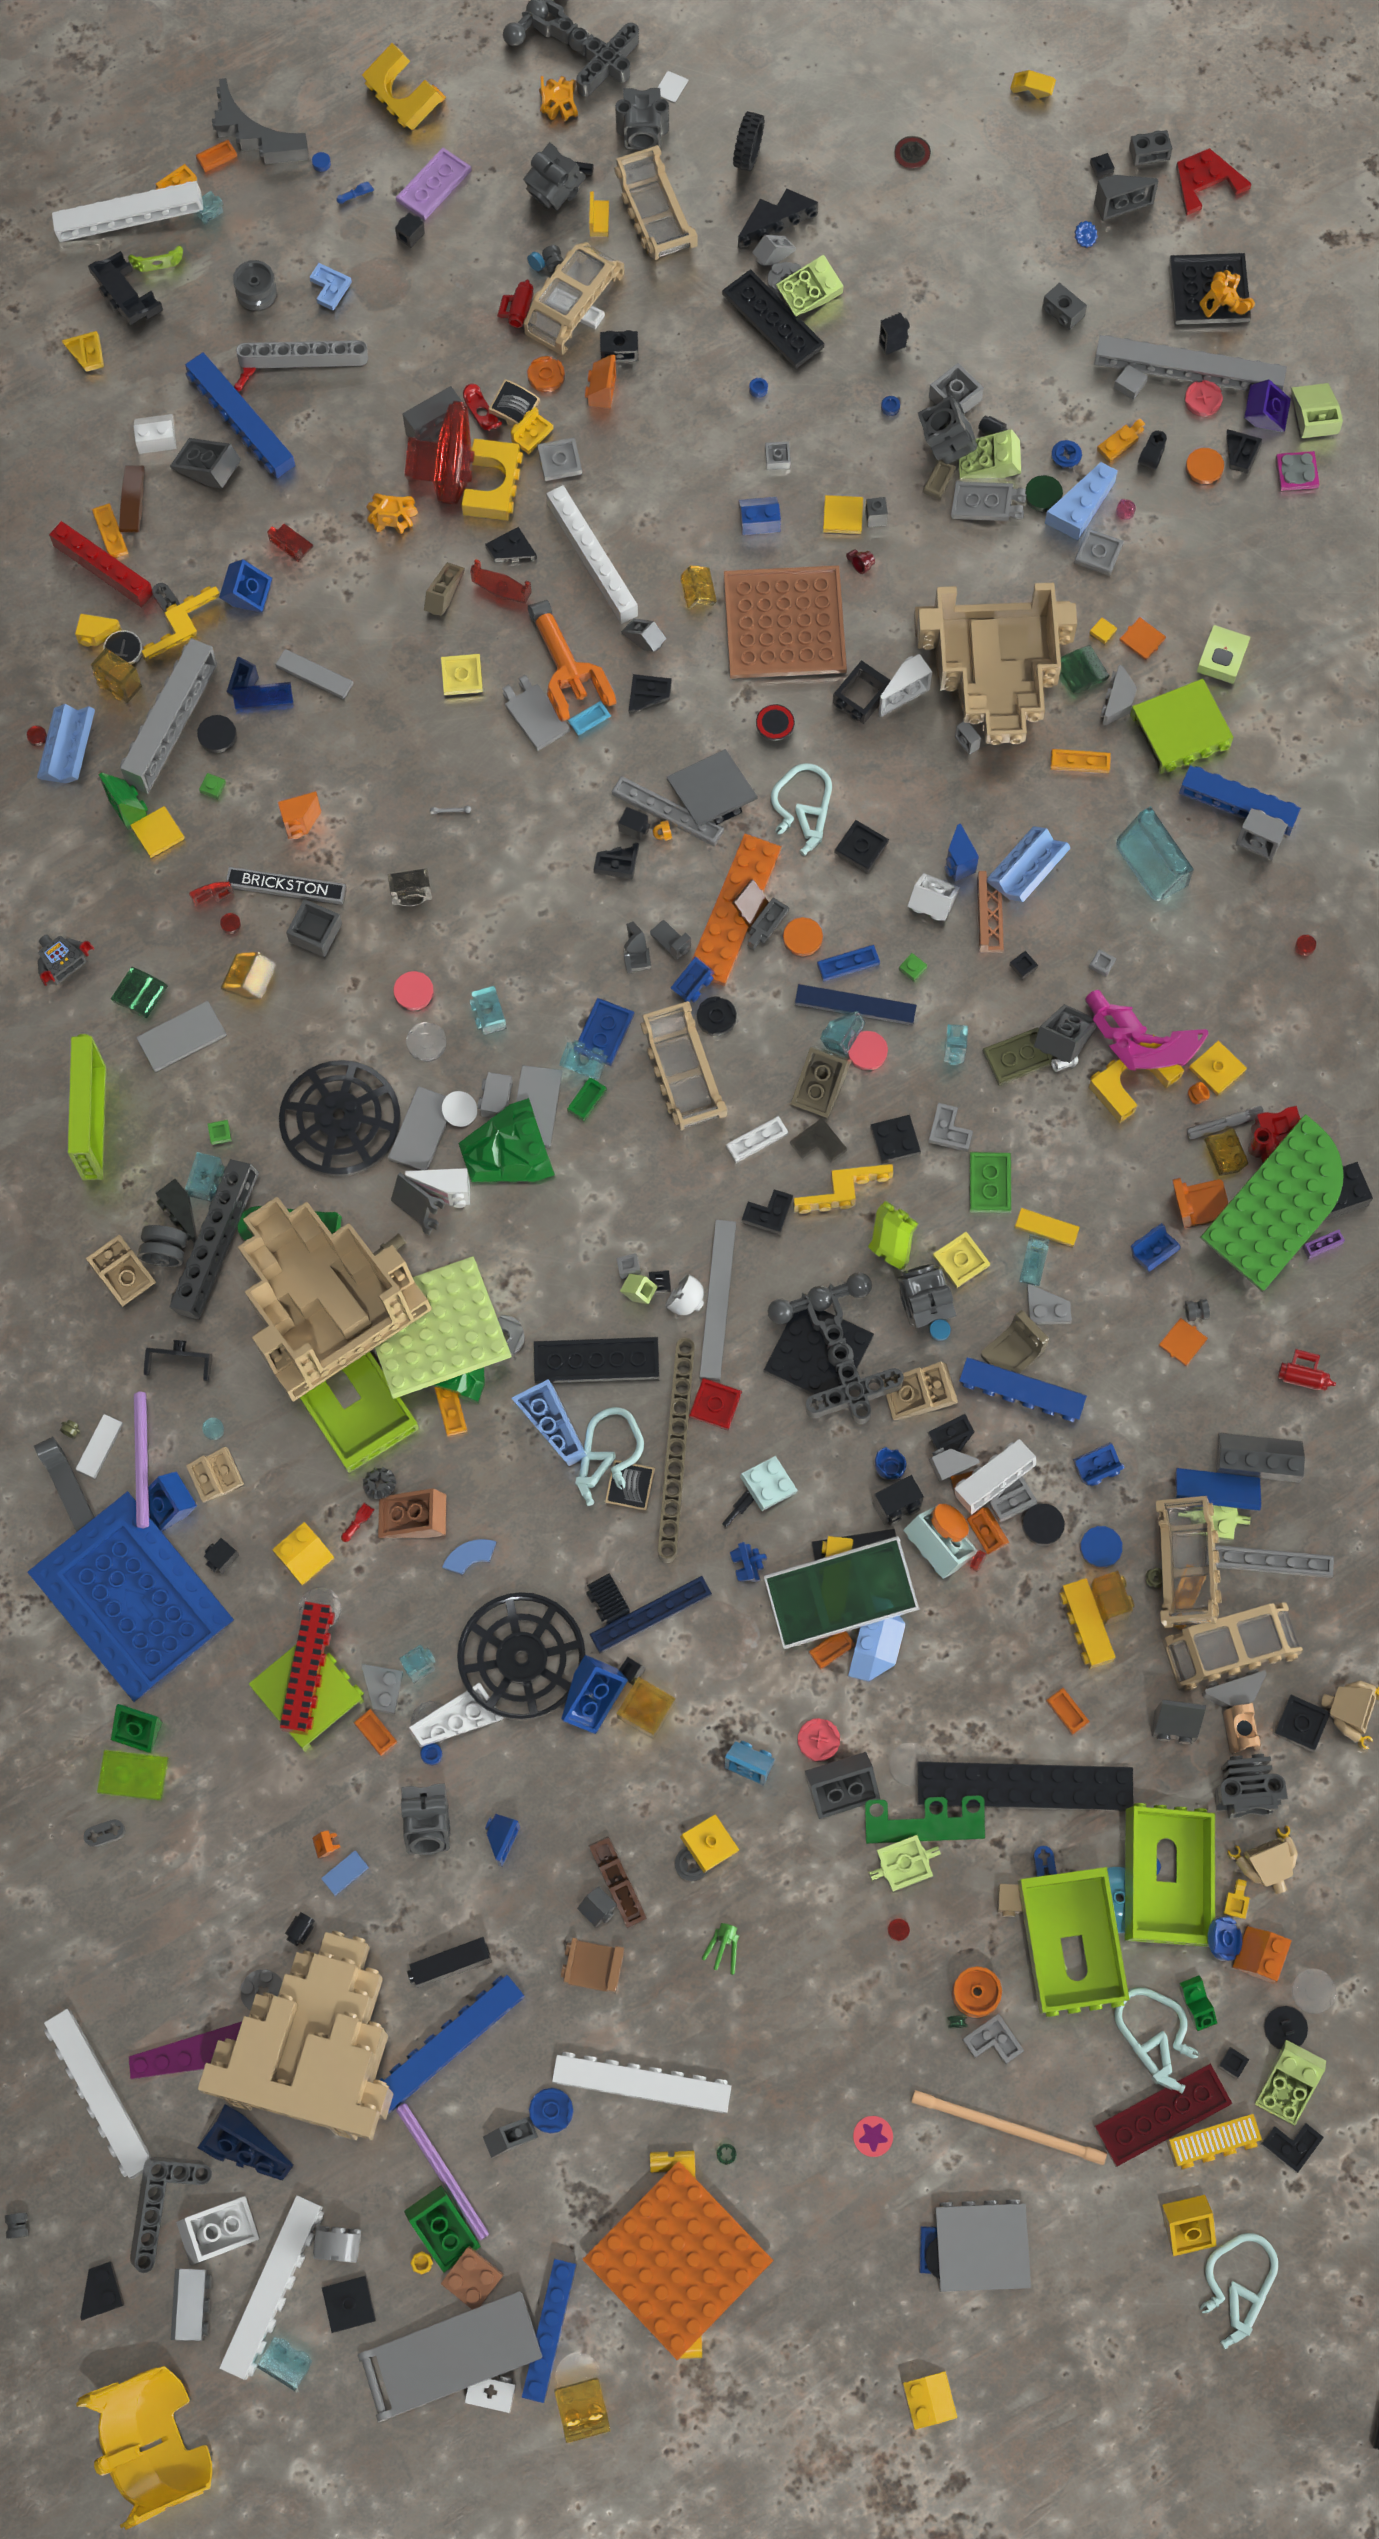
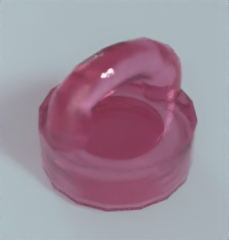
M1121 499L1117 505L1116 514L1121 519H1131L1135 514L1136 506L1131 500Z

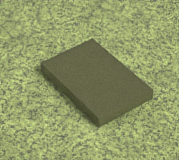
M1038 1027L983 1048V1054L999 1086L1051 1066L1052 1055L1043 1053L1040 1049L1034 1047L1039 1031Z

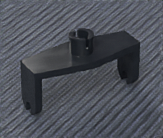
M173 1340V1350L146 1348L144 1375H150L152 1353L205 1358L203 1381H209L212 1354L185 1351L187 1341Z

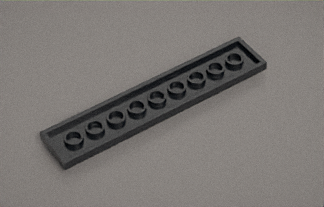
M918 1762L917 1806H925L927 1798L944 1797L947 1800V1807H962V1799L965 1796H982L984 1798V1808L1126 1811L1127 1808L1133 1807V1767ZM970 1800L967 1802L966 1807L980 1808V1803L977 1800ZM934 1801L930 1804V1806L943 1807L939 1801Z

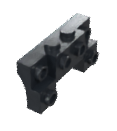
M121 251L105 260L95 261L88 265L90 273L100 285L99 291L102 296L110 300L109 304L114 311L117 310L121 316H124L130 325L143 317H146L148 320L163 311L161 302H157L152 291L139 298L136 291L124 276L133 270L130 262H126Z

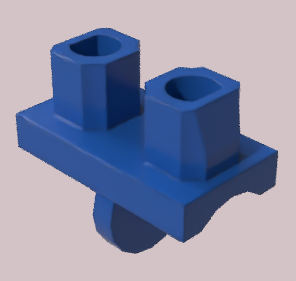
M745 1542L739 1543V1548L730 1552L734 1563L743 1561L744 1568L736 1570L738 1581H760L758 1570L764 1569L762 1562L767 1560L766 1554H760L758 1548L752 1550L750 1544H745Z

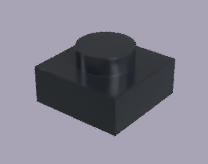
M1108 153L1090 159V164L1096 177L1114 172L1115 167Z
M1026 951L1010 962V966L1022 980L1038 968V964Z
M627 1657L619 1671L628 1679V1683L635 1686L646 1668Z
M1229 2047L1218 2067L1238 2079L1249 2059Z

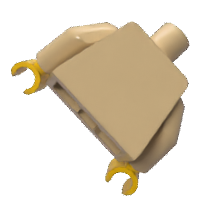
M1359 1680L1346 1684L1344 1687H1338L1335 1696L1324 1694L1321 1705L1331 1709L1330 1716L1334 1720V1725L1343 1735L1354 1742H1358L1361 1749H1369L1363 1744V1741L1366 1739L1369 1742H1373L1370 1736L1362 1737V1734L1366 1732L1375 1700L1379 1701V1687L1376 1688L1373 1684Z
M1287 1825L1284 1827L1286 1834H1282L1278 1827L1275 1832L1276 1839L1243 1852L1244 1856H1241V1849L1237 1845L1234 1846L1238 1851L1237 1855H1232L1228 1850L1229 1858L1236 1860L1237 1866L1246 1877L1255 1883H1261L1265 1887L1272 1885L1275 1894L1283 1893L1287 1890L1284 1880L1293 1876V1869L1298 1855L1292 1838L1288 1836L1290 1828Z

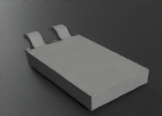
M956 481L951 512L952 519L1009 521V516L1015 519H1023V506L1011 505L1012 499L1021 503L1026 502V489H1013L1012 483Z
M523 675L518 679L520 681L519 685L525 692L516 696L509 684L502 688L504 691L503 695L508 700L505 703V707L536 750L539 751L570 732V727L565 721L561 722L550 700L538 684L532 686L528 677Z

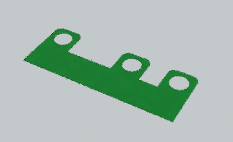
M965 1796L962 1799V1817H948L947 1800L944 1797H931L925 1800V1818L888 1820V1803L886 1800H868L865 1803L866 1844L900 1842L915 1835L918 1836L919 1841L985 1839V1808L982 1796ZM970 1800H977L980 1803V1809L975 1813L969 1812L966 1808V1804ZM934 1801H939L943 1805V1810L939 1814H933L929 1810L930 1804ZM876 1803L882 1805L884 1809L882 1815L878 1817L870 1814V1807Z

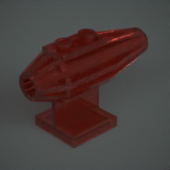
M453 401V404H449L437 443L419 441L413 437L408 438L404 476L408 481L416 482V480L433 482L438 502L457 505L466 487H468V482H472L473 471L470 470V463H474L475 451H472L468 407L464 406V402Z

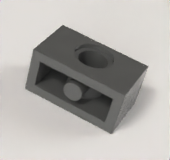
M1059 282L1044 296L1042 307L1048 314L1053 315L1061 325L1066 326L1070 330L1085 316L1087 305Z

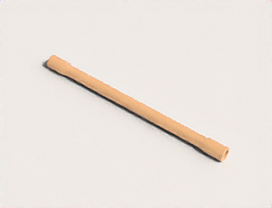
M914 2091L911 2103L929 2109H936L1052 2147L1100 2165L1105 2163L1107 2152L1088 2146L1085 2147L950 2103L924 2092Z

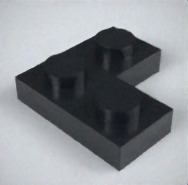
M774 1189L768 1207L748 1201L741 1222L781 1234L793 1195Z
M1304 2123L1293 2140L1274 2126L1260 2145L1295 2173H1298L1324 2137L1307 2123Z

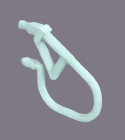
M809 763L799 764L790 769L775 784L771 792V803L774 809L785 818L776 827L775 833L779 835L783 834L794 821V817L782 808L778 802L779 790L796 773L803 770L813 771L824 780L825 791L820 808L796 804L795 811L804 837L808 840L803 849L799 850L803 856H806L807 852L812 851L819 843H822L823 828L832 791V782L829 775L819 766ZM805 813L818 815L815 830H810Z
M607 1408L597 1413L588 1424L584 1443V1451L587 1456L581 1460L579 1477H576L575 1482L587 1506L595 1503L589 1488L595 1487L615 1460V1452H591L594 1429L601 1419L614 1414L625 1417L637 1442L633 1455L611 1468L612 1478L615 1480L618 1488L622 1489L620 1485H623L625 1488V1480L622 1477L621 1470L633 1465L643 1452L644 1440L633 1415L623 1408ZM590 1460H603L591 1477H587Z
M1137 1987L1128 1990L1129 1999L1136 1995H1144L1171 2007L1178 2014L1180 2020V2028L1174 2040L1173 2048L1180 2051V2054L1183 2053L1192 2059L1198 2058L1199 2053L1196 2049L1186 2046L1185 2043L1182 2044L1187 2032L1188 2021L1183 2008L1176 2001L1148 1988ZM1124 2006L1115 2007L1114 2017L1118 2029L1152 2074V2080L1155 2084H1160L1170 2090H1177L1182 2094L1185 2085H1181L1175 2079L1169 2077L1172 2073L1168 2039L1165 2032L1161 2031L1143 2045H1140L1123 2022L1122 2011ZM1158 2044L1160 2045L1163 2065L1161 2070L1157 2068L1147 2054L1148 2051Z
M1244 2233L1234 2237L1214 2250L1206 2262V2280L1216 2297H1211L1209 2301L1201 2305L1200 2310L1204 2307L1207 2308L1202 2313H1209L1225 2301V2296L1213 2276L1214 2264L1221 2255L1242 2242L1253 2241L1260 2244L1270 2258V2271L1257 2295L1232 2281L1229 2287L1231 2327L1236 2329V2331L1225 2340L1220 2341L1224 2349H1227L1228 2346L1237 2343L1244 2337L1250 2336L1253 2330L1251 2327L1278 2272V2258L1275 2250L1265 2238L1258 2234ZM1238 2295L1253 2303L1244 2323L1239 2321Z

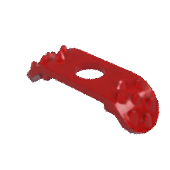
M474 383L466 385L463 390V398L480 427L491 431L493 428H499L502 425V421H499L495 415L489 413V405L484 399L480 387ZM484 408L487 414L480 416L477 414V410Z

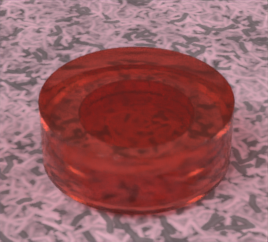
M32 726L28 729L27 739L31 745L41 746L46 742L47 733L43 727Z
M228 913L221 918L220 925L225 933L235 934L240 930L241 922L236 914Z
M1302 935L1297 939L1295 948L1301 955H1311L1316 948V940L1310 935Z
M979 1550L970 1564V1569L978 1572L985 1561L987 1553Z
M895 1919L888 1926V1935L894 1941H903L909 1935L910 1927L903 1919Z

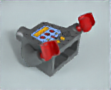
M49 935L42 936L39 939V943L43 948L38 952L40 958L37 963L38 974L44 986H47L46 983L49 980H53L56 985L87 963L84 955L88 957L89 954L87 952L95 949L91 943L71 938L64 939L62 936H58L54 940Z

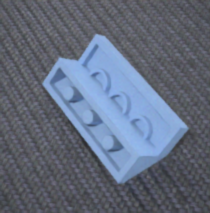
M67 704L54 708L37 775L38 779L60 783H70L78 780L93 721L94 708L88 706L76 710Z
M1033 826L987 878V883L1009 900L1024 902L1068 852L1070 846L1067 842L1053 840L1047 828Z

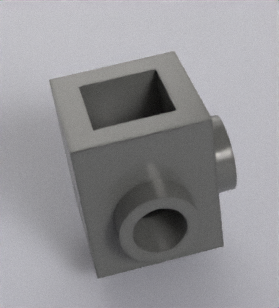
M598 1886L584 1898L577 1909L596 1927L602 1921L607 1923L613 1917L614 1913L612 1911L617 1904Z

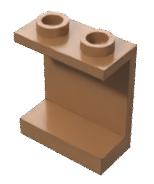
M572 1938V1942L567 1943L565 1956H569L567 1965L563 1964L561 1978H564V1984L616 1994L624 1948L617 1946L613 1948Z

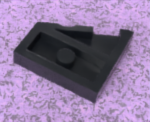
M1227 429L1230 469L1248 474L1262 445V439Z
M519 527L485 544L494 562L519 561V558L537 559V554Z
M633 674L629 713L670 700L672 678Z
M633 843V847L625 849L617 847L611 851L597 852L594 873L633 879L639 843Z
M963 1414L927 1433L936 1450L944 1448L945 1451L953 1449L960 1452L974 1434V1430L966 1414Z
M111 2261L89 2269L80 2316L81 2321L124 2306Z

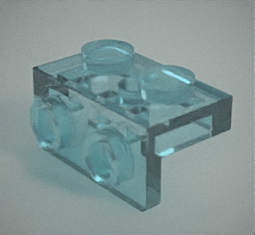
M274 2337L269 2348L259 2361L257 2368L293 2391H296L309 2371L312 2360L305 2352L292 2348L286 2340Z

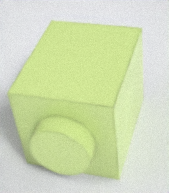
M629 1274L620 1292L633 1302L649 1304L658 1286L645 1276Z

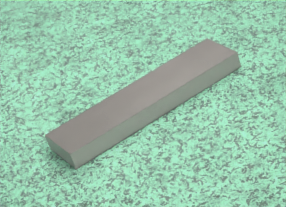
M287 649L283 651L276 662L277 668L343 700L353 686L352 680Z

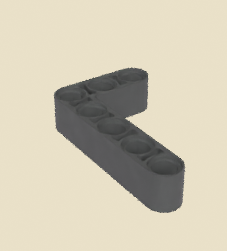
M51 1437L34 1445L39 1459L48 1470L77 1532L95 1517L65 1453L55 1438Z
M151 2157L145 2162L130 2254V2262L139 2272L147 2273L151 2271L155 2264L167 2182L196 2185L208 2183L212 2177V2171L203 2161ZM156 2164H160V2171L156 2174H152L151 2170L153 2166ZM182 2166V2172L178 2176H174V2169ZM203 2167V2175L195 2177L197 2169ZM152 2187H157V2193L152 2197H148V2191ZM149 2210H154L152 2218L146 2220L144 2218L145 2213ZM150 2233V2239L146 2242H141L143 2234ZM141 2256H147L146 2262L143 2265H138V2259Z

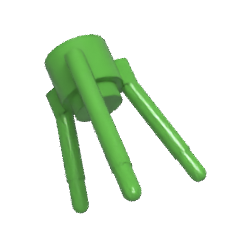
M721 1923L720 1928L715 1930V1934L702 1956V1960H706L718 1939L721 1945L715 1960L714 1970H717L725 1945H730L732 1942L731 1975L735 1974L736 1950L739 1935H736L737 1928Z

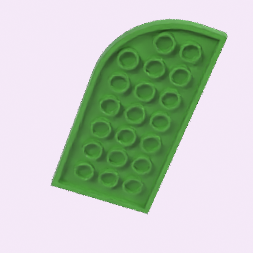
M1305 1114L1200 1236V1239L1262 1292L1330 1214L1339 1199L1343 1186V1165L1339 1151L1327 1132Z

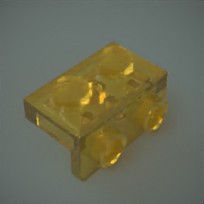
M690 565L681 574V583L687 608L692 609L696 604L714 605L717 600L710 568Z
M1234 1128L1229 1129L1223 1134L1208 1136L1204 1139L1219 1176L1238 1173L1249 1164Z

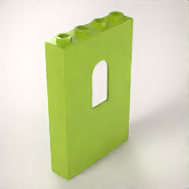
M87 1034L71 1037L68 1155L82 1180H102L106 1065L93 1037Z
M370 1351L342 1369L360 1395V1400L343 1409L326 1380L299 1398L348 1474L419 1429L418 1423L400 1397L392 1398L384 1372Z
M1134 1803L1133 1807L1126 1809L1125 1941L1209 1947L1208 1930L1210 1924L1215 1919V1813H1207V1809L1203 1808L1187 1811V1807H1174L1173 1810L1167 1809L1166 1805H1154V1808L1146 1807L1145 1803ZM1161 1839H1170L1176 1846V1883L1157 1881V1844Z
M1107 1867L1020 1879L1018 1886L1039 2014L1046 2013V2017L1058 2016L1059 2011L1067 2010L1068 2014L1081 2012L1080 2008L1089 2007V2011L1103 2009L1102 2005L1111 2004V2008L1124 2006V2002L1130 1999ZM1082 1935L1087 1975L1080 1981H1074L1066 1973L1061 1938Z

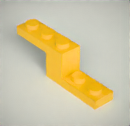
M208 586L200 591L201 594L185 598L183 600L184 603L178 606L173 604L166 608L164 617L174 634L164 635L160 638L161 641L156 644L151 642L143 647L144 650L141 651L145 662L197 635V630L190 620L188 613L219 598L220 593L216 586L213 588Z
M893 1165L831 1170L833 1194L794 1198V1212L806 1214L810 1213L811 1210L825 1212L838 1207L840 1209H849L855 1206L856 1202L854 1182L866 1184L872 1180H877L878 1182L888 1181L893 1177Z

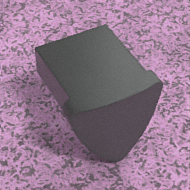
M634 921L626 924L629 940L624 945L625 950L631 953L645 952L647 946L643 931Z
M649 948L641 953H631L624 950V963L627 973L651 969Z

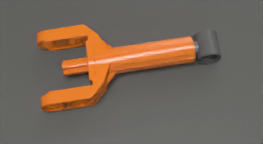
M543 600L528 605L529 616L536 623L557 667L548 684L547 696L559 720L563 722L570 719L569 705L561 690L571 687L576 699L583 700L587 693L582 683L587 682L588 679L592 680L604 705L607 707L616 705L615 694L603 669L591 663L575 661L552 615L549 601Z

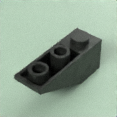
M173 1179L156 1192L159 1199L156 1202L163 1211L168 1210L171 1214L168 1217L175 1226L178 1224L181 1226L182 1231L187 1234V1241L191 1239L195 1243L197 1235L190 1198L179 1182Z

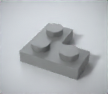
M938 1103L929 1143L968 1152L973 1131L954 1126L958 1107Z
M999 2014L962 2039L974 2058L991 2046L996 2049L1005 2064L1024 2052Z

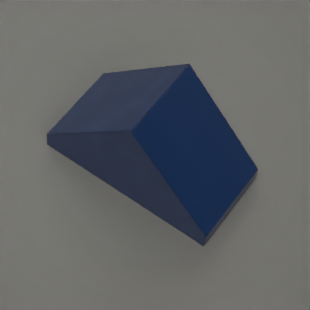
M237 657L226 692L241 700H245L259 679L256 665L241 657Z

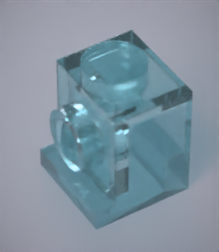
M212 191L201 196L203 210L195 212L204 225H207L208 221L223 213L222 206L224 204L221 198L215 196Z

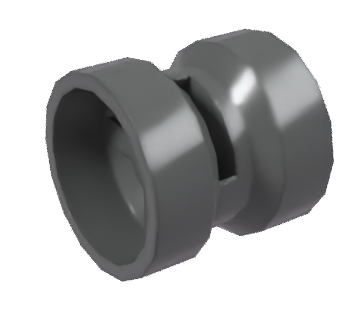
M551 245L542 251L547 270L554 272L556 266L564 261L561 257L560 248L556 245Z
M1206 1298L1200 1299L1198 1302L1185 1301V1313L1188 1322L1195 1321L1197 1318L1203 1320L1210 1318V1309Z
M27 2213L5 2215V2223L8 2225L6 2239L29 2236L25 2223L28 2220Z

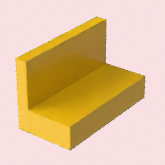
M590 191V237H608L609 200H594V191Z

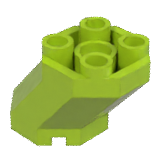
M884 1201L876 1212L873 1237L868 1248L877 1256L885 1258L887 1263L902 1270L909 1263L912 1237L919 1223L910 1218L909 1214L900 1208L896 1210L894 1209L895 1206L888 1201Z

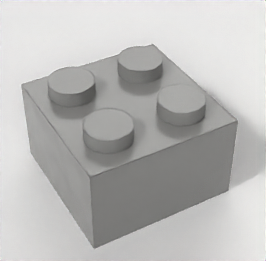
M957 363L930 384L929 398L937 405L943 399L952 395L955 400L959 401L965 414L982 400L984 387Z
M1251 808L1241 828L1236 844L1272 860L1288 824L1284 823L1280 818L1266 815L1262 810Z

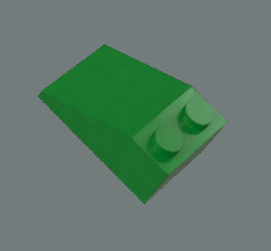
M105 773L98 774L108 801L127 830L131 829V824L147 816L146 811H148V808L143 800L139 801L136 797L138 793L133 785L129 786L126 780Z
M442 2185L404 2210L408 2221L443 2273L456 2264L469 2246L474 2250L481 2247Z

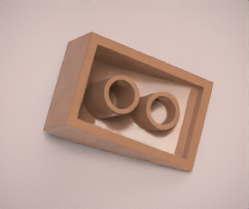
M432 1488L389 1495L386 1498L379 1499V1538H430L446 1535V1494Z

